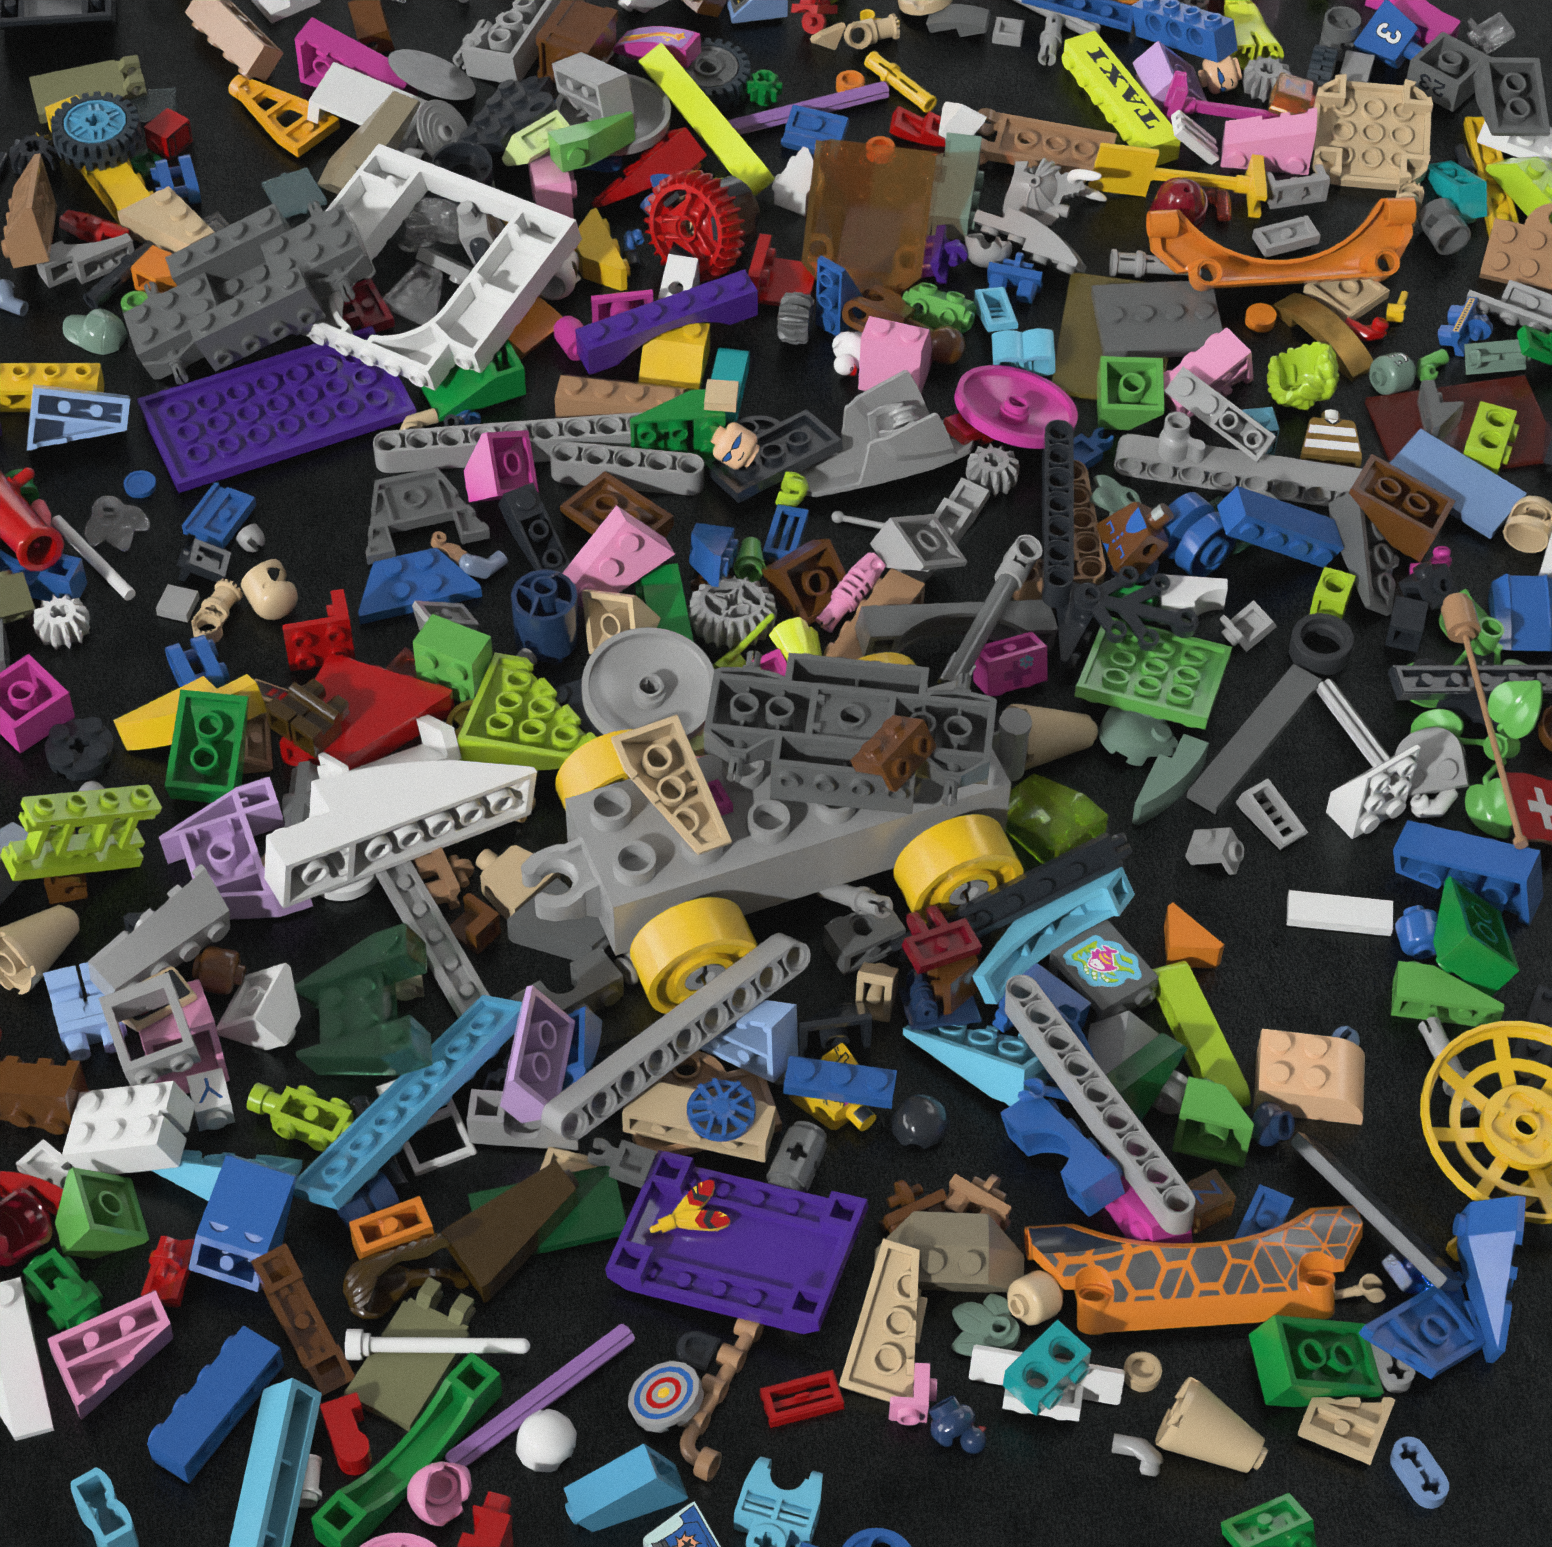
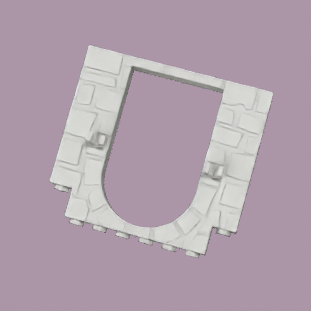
M378 144L325 210L329 211L341 204L344 205L357 225L371 264L372 259L378 255L389 237H392L402 224V221L414 209V205L421 200L428 190L456 202L470 201L476 210L492 214L494 217L507 221L508 224L442 310L422 326L401 334L388 336L371 335L367 341L353 335L350 326L342 319L344 301L342 300L341 293L337 291L329 296L319 297L326 317L292 334L306 335L318 345L327 344L336 349L340 354L354 356L368 366H378L385 369L392 376L401 375L409 378L416 386H425L436 390L455 364L464 370L471 369L478 373L484 371L493 359V355L496 351H499L514 331L515 326L520 323L535 303L536 298L554 274L559 271L563 262L568 259L582 238L577 222L573 218ZM375 269L369 276L365 277L364 279L367 280L372 278V276L376 273Z

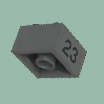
M1441 32L1410 60L1407 80L1415 81V86L1425 92L1427 97L1431 96L1433 102L1453 112L1475 92L1473 75L1482 58L1491 56L1445 32Z

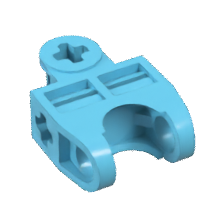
M760 1456L744 1481L734 1512V1530L748 1533L746 1547H790V1545L800 1547L801 1542L811 1544L819 1519L823 1473L812 1471L809 1480L804 1479V1482L798 1488L783 1490L778 1488L771 1480L772 1459Z

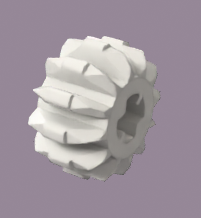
M53 594L52 601L41 600V608L34 610V630L44 645L52 644L56 650L61 645H66L70 649L72 642L82 643L83 635L89 634V612L79 598L71 599L66 594L63 598L58 599Z

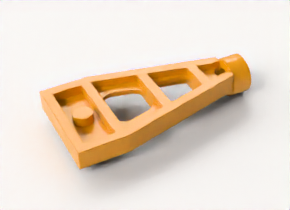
M237 75L229 85L230 95L246 106L280 146L298 158L340 128L339 118L326 111L318 124L307 120L309 101L256 80H249L244 75ZM266 97L278 102L267 111L258 105ZM288 110L303 115L287 128L277 121V118Z

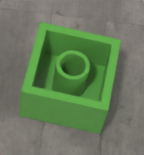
M432 614L413 641L417 679L432 684H441L446 688L452 689L453 699L456 701L465 702L475 699L493 658L491 636Z

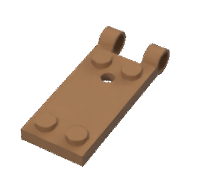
M983 108L978 111V113L986 116V120L991 122V124L983 123L977 130V133L988 136L998 131L995 142L982 138L981 151L983 153L980 154V165L985 164L988 160L1015 165V161H1028V166L1032 168V166L1038 167L1042 159L1046 158L1048 162L1054 161L1056 166H1061L1060 174L1069 173L1074 169L1092 171L1100 143H1116V133L999 113L989 108Z

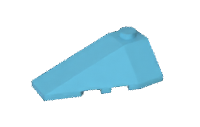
M909 1025L903 1028V1035L988 1096L1005 1102L1008 1106L1020 1100L1018 1092L1023 1090L1030 1091L1029 1087L1023 1083L1025 1080L1038 1078L1043 1081L1044 1085L1048 1082L1046 1068L1020 1033L1018 1037L999 1034V1029L993 1026L976 1030L966 1029V1025L934 1027L930 1030H911Z
M183 1150L179 1167L151 1171L209 1201L225 1156L227 1154L235 1155V1153L223 1152L222 1154H212L202 1158L200 1151ZM258 1154L256 1159H248L299 1175L302 1168V1160Z

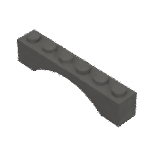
M1043 600L1009 601L989 639L999 641L1033 632L1047 646V651H1050L1058 632V626L1052 608L1046 605ZM984 602L861 606L855 631L862 655L864 657L883 652L900 653L912 644L934 636L966 635Z

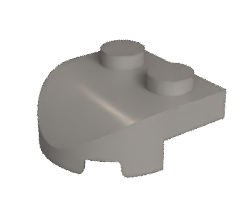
M1439 727L1421 729L1408 735L1397 747L1395 755L1417 744L1421 747L1417 759V767L1414 770L1411 781L1412 786L1407 798H1411L1416 794L1426 795L1470 786L1465 761L1466 751L1459 739L1450 731Z

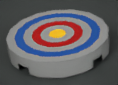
M669 1361L657 1364L645 1371L634 1382L629 1393L628 1407L637 1424L645 1430L658 1433L669 1431L668 1427L675 1424L680 1427L698 1412L704 1399L702 1382L696 1371L686 1363Z

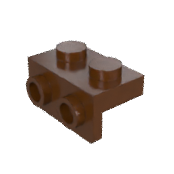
M892 715L883 723L874 736L862 745L859 752L850 761L856 772L880 775L888 790L897 792L934 752L936 743L924 719Z

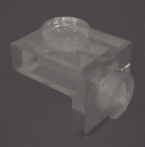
M1498 12L1479 25L1476 24L1473 18L1467 21L1471 30L1467 33L1470 41L1475 48L1480 45L1486 54L1516 36L1514 29L1501 12Z

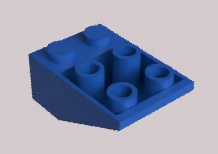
M227 1154L197 1230L188 1270L256 1292L261 1290V1283L251 1261L282 1245L298 1175Z

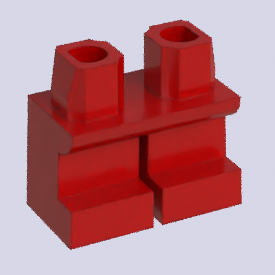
M488 1492L483 1507L473 1505L475 1534L462 1532L457 1547H513L512 1516L508 1514L511 1507V1498L498 1493Z

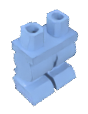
M88 962L79 964L88 999L85 1002L75 965L43 973L63 1049L68 1051L72 1060L77 1061L88 1059L91 1056L89 1045L103 1042L105 1052H117L99 998L105 995L90 980ZM118 1022L124 1038V1036L128 1035L126 1025L123 1022Z

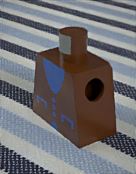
M1138 501L1132 502L1096 525L1115 572L1119 573L1120 569L1124 566H1132L1138 571L1139 578L1168 547L1169 541L1163 526L1171 521L1174 515L1166 504L1161 503L1156 508L1151 509ZM1128 574L1123 575V576H1125V577H1127V578H1129V579H1131V580L1133 579V578H1132L1130 575H1128Z

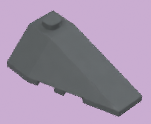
M1348 493L1329 502L1330 518L1335 520L1344 547L1341 554L1350 574L1356 576L1354 583L1365 608L1387 616L1392 614L1396 586L1392 574L1393 569L1399 565V557L1395 555L1396 548L1391 546Z

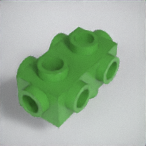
M922 282L910 288V291H906L902 297L907 305L916 309L913 319L928 327L952 326L961 333H964L972 327L977 313L974 302L965 299L964 294L954 291L945 293L937 290V286L931 283ZM920 303L923 305L924 310L919 309Z

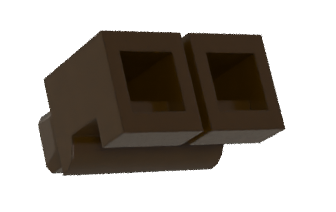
M315 679L310 680L302 687L293 682L288 690V694L279 701L274 698L265 706L268 727L290 742L293 740V744L314 758H317L318 754L322 753L342 733L341 722L350 713L347 700L339 695L334 696L328 703L322 701L326 697V690Z

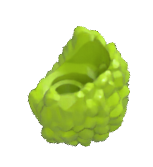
M1317 341L1311 345L1303 344L1296 349L1288 348L1287 353L1281 352L1279 356H1272L1268 364L1269 371L1267 374V383L1269 385L1267 390L1272 394V398L1279 405L1285 407L1292 406L1302 410H1307L1314 406L1316 401L1330 399L1335 393L1339 381V365L1332 346Z

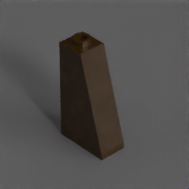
M554 1161L442 1230L443 1235L451 1243L446 1248L484 1303L492 1299L578 1205L577 1189L580 1188L574 1174L569 1169L564 1171L557 1161Z

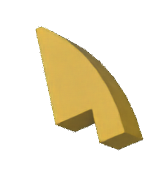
M248 674L218 689L202 676L113 721L127 751L172 744L180 689L248 696L247 720L266 712V705L257 683Z

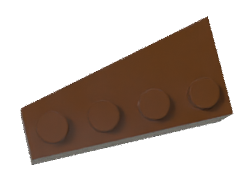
M6 1056V1058L0 1061V1120L9 1121L18 1127L33 1126L42 1128L56 1135L68 1134L79 1093L88 1091L80 1061L68 1060L66 1066L54 1065L53 1059L39 1058L36 1064L23 1062L19 1056Z

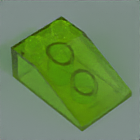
M1034 773L1010 790L1006 832L1044 864L1106 833L1108 814L1083 793Z

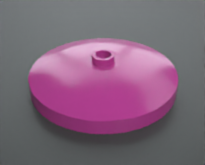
M987 365L973 368L962 375L955 391L954 400L956 407L970 425L995 440L1013 446L1043 449L1045 427L1050 421L1065 420L1071 424L1074 432L1078 420V412L1074 402L1060 387L1042 376L1015 367Z

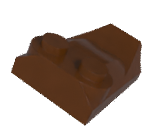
M606 471L560 505V511L592 535L616 505L666 539L674 526L673 515Z

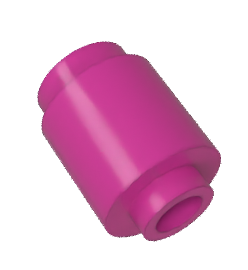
M564 316L554 325V337L569 359L578 361L580 358L577 354L575 329L583 327V324L572 316Z

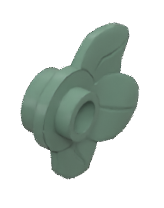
M1097 475L1093 478L1098 488L1093 492L1089 501L1109 511V516L1132 502L1138 501L1141 503L1138 494L1134 490L1122 487L1113 478L1106 475Z
M991 1293L986 1297L983 1305L976 1302H966L955 1307L952 1311L955 1322L963 1330L951 1345L952 1350L956 1353L972 1356L973 1346L976 1344L1011 1350L1018 1342L1020 1337L1019 1324L1016 1319L1011 1317L1012 1313L1008 1308V1301L1000 1295Z

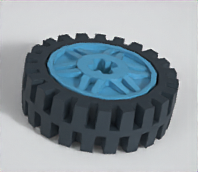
M96 91L91 97H89L88 92L83 93L82 99L74 96L70 98L71 104L67 101L62 103V109L57 108L55 116H52L51 130L56 152L62 160L65 159L66 164L70 166L74 164L77 169H82L84 165L87 171H93L95 166H98L99 171L106 170L105 165L108 164L111 169L118 167L117 161L124 164L128 161L127 156L132 158L136 154L135 150H139L141 146L142 132L137 110L128 99L124 100L123 96L118 94L113 98L111 92H106L104 96H101V92Z

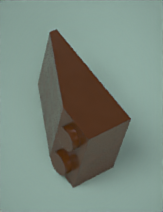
M1373 454L1369 457L1349 491L1352 498L1391 546L1421 562L1455 503V500Z

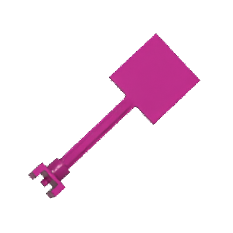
M1175 71L1161 112L1171 124V115L1178 110L1185 114H1193L1195 112L1236 119L1262 116L1264 120L1280 117V114L1284 112H1290V115L1308 113V109L1314 108L1315 102L1273 96V111L1196 100L1195 97L1187 96V73Z

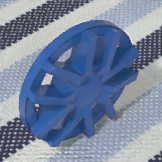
M712 1078L710 1082L698 1084V1088L691 1094L687 1102V1118L690 1126L697 1134L711 1141L726 1142L743 1136L753 1125L756 1116V1105L752 1093L744 1088L739 1081L733 1082ZM721 1087L729 1089L724 1093ZM714 1088L717 1095L712 1097L707 1090ZM737 1092H739L740 1094H742V1095L739 1096L738 1098H736V1099H734V1100L732 1099V1097H733ZM700 1095L704 1098V1100L696 1101ZM748 1102L750 1109H747L742 1105ZM693 1110H706L704 1112L693 1114ZM736 1115L748 1118V1120L744 1122L737 1118ZM709 1121L706 1130L700 1127L697 1122ZM714 1124L722 1126L721 1134L712 1133ZM727 1124L739 1128L734 1132L726 1133Z

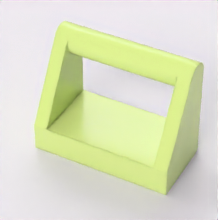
M555 110L513 134L502 156L504 164L506 166L528 164L550 151L547 132L570 125L559 111Z

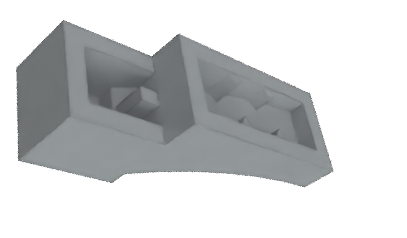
M126 233L111 239L86 244H64L62 241L51 245L49 262L37 264L38 273L48 288L75 277L78 278L81 284L106 275L121 263L120 260L123 256L134 252L133 241Z

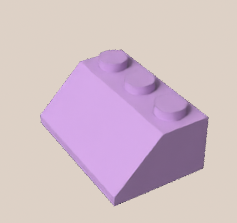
M533 985L527 986L519 1011L500 1106L520 1123L540 1120L544 1106L562 1092L575 1021Z

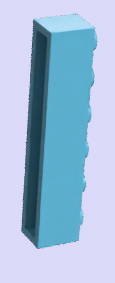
M294 1378L263 1389L229 1547L291 1546L322 1396L321 1392Z

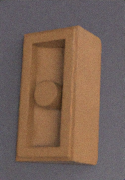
M260 714L247 720L243 774L268 772L273 769L270 727H268L266 714Z

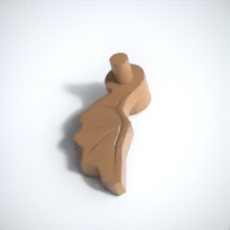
M437 531L433 533L431 546L446 553L448 558L459 566V559L462 555L467 554V551L462 550L459 545L445 543L447 538L443 532Z

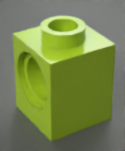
M1324 567L1313 596L1310 614H1332L1343 619L1352 595L1356 576Z

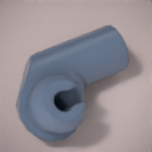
M1 279L0 308L19 316H24L28 311V303L14 297L12 288L15 285L12 281Z
M496 551L487 559L469 553L462 555L459 559V567L466 574L479 579L489 578L508 563L507 557L501 551Z

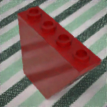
M329 653L315 678L326 690V697L322 701L328 703L334 696L339 695L347 700L350 713L341 722L342 733L323 751L346 764L349 770L382 759L419 736L417 718L430 715L443 721L454 709L452 689L446 688L441 684H432L416 679L411 675H402L385 670L377 665L372 666L358 662L347 656L341 657ZM284 737L280 740L283 763L297 767L299 762L311 761L316 766L321 765L319 757L314 758L293 744V740L290 742Z

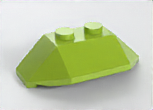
M1537 156L1508 158L1486 166L1485 170L1527 217L1536 208L1552 203V162ZM1552 215L1549 217V221H1550L1551 224H1552Z

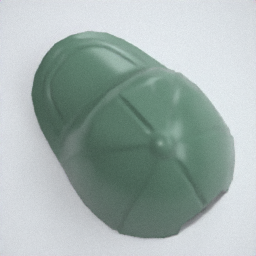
M94 309L88 315H70L63 322V334L70 342L100 355L116 352L128 337V332L122 320L105 309Z

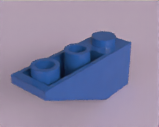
M821 255L817 260L815 324L824 331L837 336L851 328L843 320V306L850 299L863 296L845 268ZM853 307L855 317L858 319L862 317V310L858 307Z
M696 523L692 531L689 563L712 587H719L722 578L728 577L729 568H732L734 558L737 557L739 539L734 538V528Z

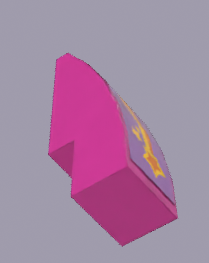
M665 26L642 27L627 31L613 47V52L639 61L658 44L662 43L682 67L688 68L701 53L700 33Z

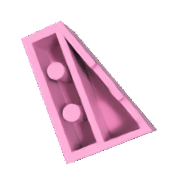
M616 505L562 574L569 577L575 584L578 605L583 608V590L619 593L675 553L666 538Z
M153 1291L48 1338L51 1354L80 1419L82 1420L166 1346L173 1339L171 1323L156 1291Z

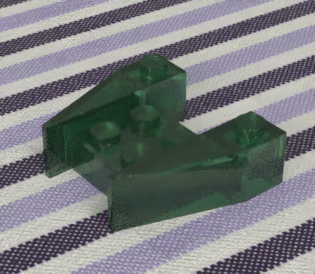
M406 923L373 933L294 985V990L315 1009L319 1008L321 1043L296 1051V1056L317 1075H403L432 1066L431 1034L411 1015L397 1019L396 1000L397 982L427 973L426 942Z

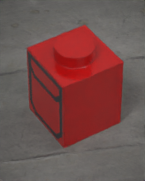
M169 108L163 110L144 126L147 149L150 148L157 155L169 161L193 141L189 119Z

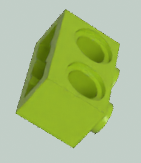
M1480 401L1463 455L1498 475L1501 463L1507 465L1510 458L1512 446L1507 444L1508 442H1515L1520 425L1514 424L1517 411Z

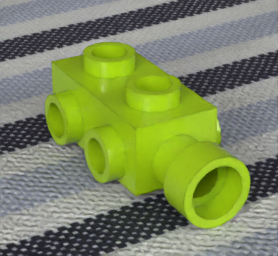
M258 1082L253 1086L247 1100L248 1110L263 1115L265 1112L270 1114L272 1128L281 1137L301 1140L320 1152H324L354 1122L353 1113L346 1102L338 1098H331L329 1102L317 1098L314 1090L303 1085L298 1086L297 1090L287 1086L283 1094L280 1095L275 1093L272 1087Z

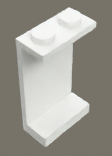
M333 62L309 99L307 120L318 124L327 111L362 125L393 91L420 101V105L400 143L399 149L403 152L406 148H416L419 140L416 125L417 114L420 107L428 101Z
M425 715L416 719L423 744L349 770L346 764L323 752L318 754L321 765L317 767V771L321 779L343 772L380 765L417 761L460 760L462 758L454 727L430 715Z

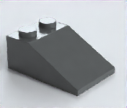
M1483 57L1473 75L1476 102L1491 135L1549 136L1550 126L1540 59Z

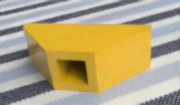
M597 208L591 209L578 228L582 238L574 249L579 258L578 269L584 279L620 291L627 290V277L631 275L629 263L626 258H621L618 241L616 238H611L607 219L601 218Z

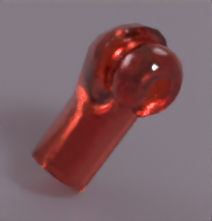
M1219 187L1204 188L1208 204L1213 203L1217 208V220L1222 222L1231 220L1232 211L1229 193Z

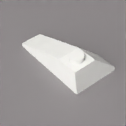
M20 1277L0 1282V1417L16 1441L54 1431L28 1299Z

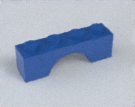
M0 550V572L12 570L13 574L23 572L31 598L50 602L52 601L53 594L58 599L68 594L71 599H80L87 585L82 558L62 554L54 566L43 571H29L19 564L18 559Z
M1042 1097L1028 1103L1019 1100L1001 1112L1008 1137L1027 1156L1039 1153H1058L1069 1158L1060 1173L1068 1197L1088 1217L1125 1194L1121 1177L1124 1174L1117 1161L1112 1157L1107 1159L1093 1138L1086 1139L1082 1135L1077 1123L1072 1118L1066 1119L1058 1105L1051 1098L1046 1100Z

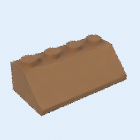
M39 153L34 154L13 188L12 199L8 200L10 212L6 213L7 226H4L5 240L1 241V246L5 258H10L13 268L49 262L57 204L41 154Z
M564 374L560 375L555 394L556 418L643 413L689 391V388Z

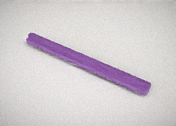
M885 81L794 103V105L830 113L888 98L889 87ZM793 104L730 119L728 122L739 135L787 124Z
M624 1324L614 1328L446 1453V1462L460 1464L465 1467L469 1466L520 1428L524 1420L532 1413L540 1409L544 1410L631 1345L635 1337L630 1328Z

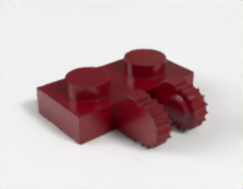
M372 279L355 283L352 287L355 298L352 300L348 295L350 301L343 302L342 319L350 326L351 330L354 331L359 324L362 329L372 326L375 333L394 327V318Z
M933 905L927 907L925 911V916L931 927V930H929L919 913L912 912L907 915V926L913 936L905 938L902 947L917 974L979 954L982 948L966 918L948 924L940 909Z

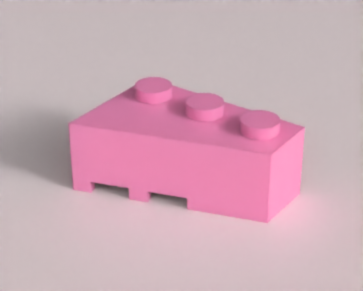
M1317 108L1308 109V113L1290 115V112H1284L1280 114V117L1264 120L1262 116L1226 121L1222 141L1221 167L1247 169L1251 156L1254 154L1264 156L1265 171L1308 175L1316 136Z
M550 151L528 163L532 196L535 204L574 219L572 198H577L576 180H574L573 170L562 172L551 160Z
M1225 328L1220 333L1211 335L1206 340L1205 345L1199 350L1188 353L1181 361V364L1175 369L1163 373L1164 391L1184 366L1219 394L1221 393L1226 397L1232 393L1233 389L1231 387L1241 381L1248 384L1253 381L1252 352L1228 328ZM1164 392V405L1171 412H1182L1189 418L1194 415Z

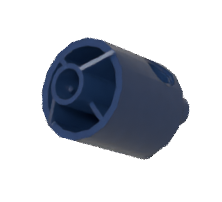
M533 571L522 576L514 584L511 593L516 650L519 653L522 648H527L535 654L537 661L547 662L550 665H559L577 647L580 638L576 586L569 577L558 571Z

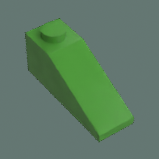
M631 111L547 132L551 160L562 172L591 166L636 140L633 113Z
M1398 961L1393 978L1392 1016L1422 1020L1438 1017L1441 1022L1475 1027L1501 1021L1504 1012L1503 1003L1436 966L1416 961Z

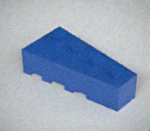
M1407 820L1393 849L1396 873L1436 889L1441 887V885L1444 886L1445 880L1452 876L1497 908L1501 915L1503 910L1519 916L1518 922L1530 926L1543 898L1540 850L1529 847L1516 849L1513 844L1500 842L1492 838L1487 839L1461 831L1448 830L1427 823Z

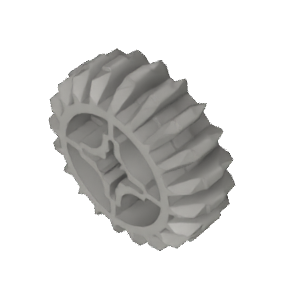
M734 575L732 579L723 577L719 587H712L709 583L708 585L700 584L699 590L693 592L690 605L688 606V615L691 629L696 631L697 637H704L705 643L715 642L717 648L727 645L731 649L732 646H738L770 613H773L775 618L750 644L756 646L757 640H766L767 634L772 632L775 619H777V609L775 608L774 595L769 593L768 587H761L759 581L751 583L748 577L737 579Z

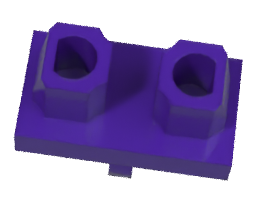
M946 224L937 225L935 235L922 237L921 250L924 257H919L917 260V269L920 277L935 276L938 285L947 284L950 266L954 267L965 262L968 256L967 248L960 240L950 241L946 237Z

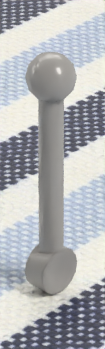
M835 511L832 514V520L835 523L844 521L882 529L885 525L882 522L847 516L841 511Z

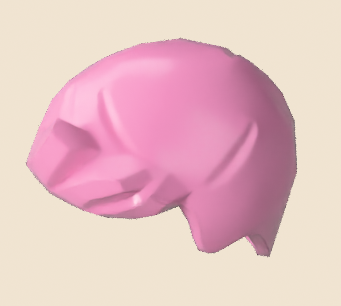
M449 1462L431 1463L417 1471L412 1476L407 1487V1499L412 1510L421 1520L436 1526H443L463 1512L462 1502L468 1499L472 1489L470 1471L465 1466Z

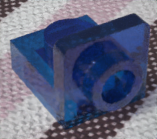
M1426 1244L1434 1252L1429 1244ZM1391 1253L1381 1262L1403 1292L1420 1294L1434 1286L1404 1255Z

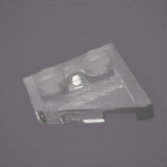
M417 262L385 295L383 300L389 310L423 325L437 315L443 287V273Z

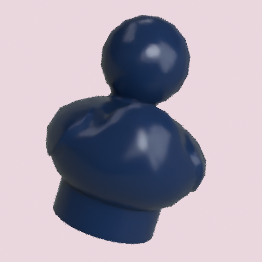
M1264 1101L1261 1103L1251 1119L1254 1123L1251 1139H1254L1257 1144L1264 1147L1273 1146L1280 1140H1288L1294 1132L1295 1123L1293 1115L1289 1111H1284L1280 1105L1274 1102Z
M955 1395L938 1402L928 1410L933 1419L930 1428L932 1437L942 1446L950 1447L953 1439L960 1436L962 1448L968 1453H979L986 1446V1435L984 1433L986 1427L973 1426L976 1419L974 1410L968 1405L959 1404Z

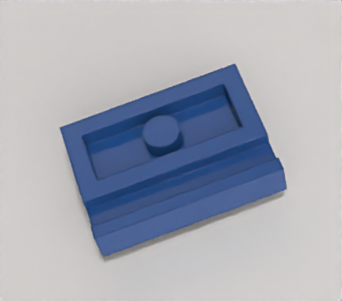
M793 104L784 136L781 139L782 147L800 151L802 147H806L809 149L810 154L837 160L849 126V117Z
M215 482L183 523V534H193L198 540L224 549L256 507L255 497L229 487L224 489L219 486V483Z

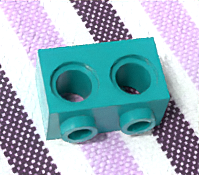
M1057 1320L1005 1370L1003 1386L1037 1416L1045 1408L1048 1410L1053 1409L1061 1401L1065 1394L1063 1390L1071 1382L1076 1385L1086 1377L1091 1369L1089 1362L1092 1350ZM1059 1353L1067 1354L1072 1360L1060 1362L1054 1355ZM1030 1379H1040L1046 1385L1041 1388H1035L1027 1381Z

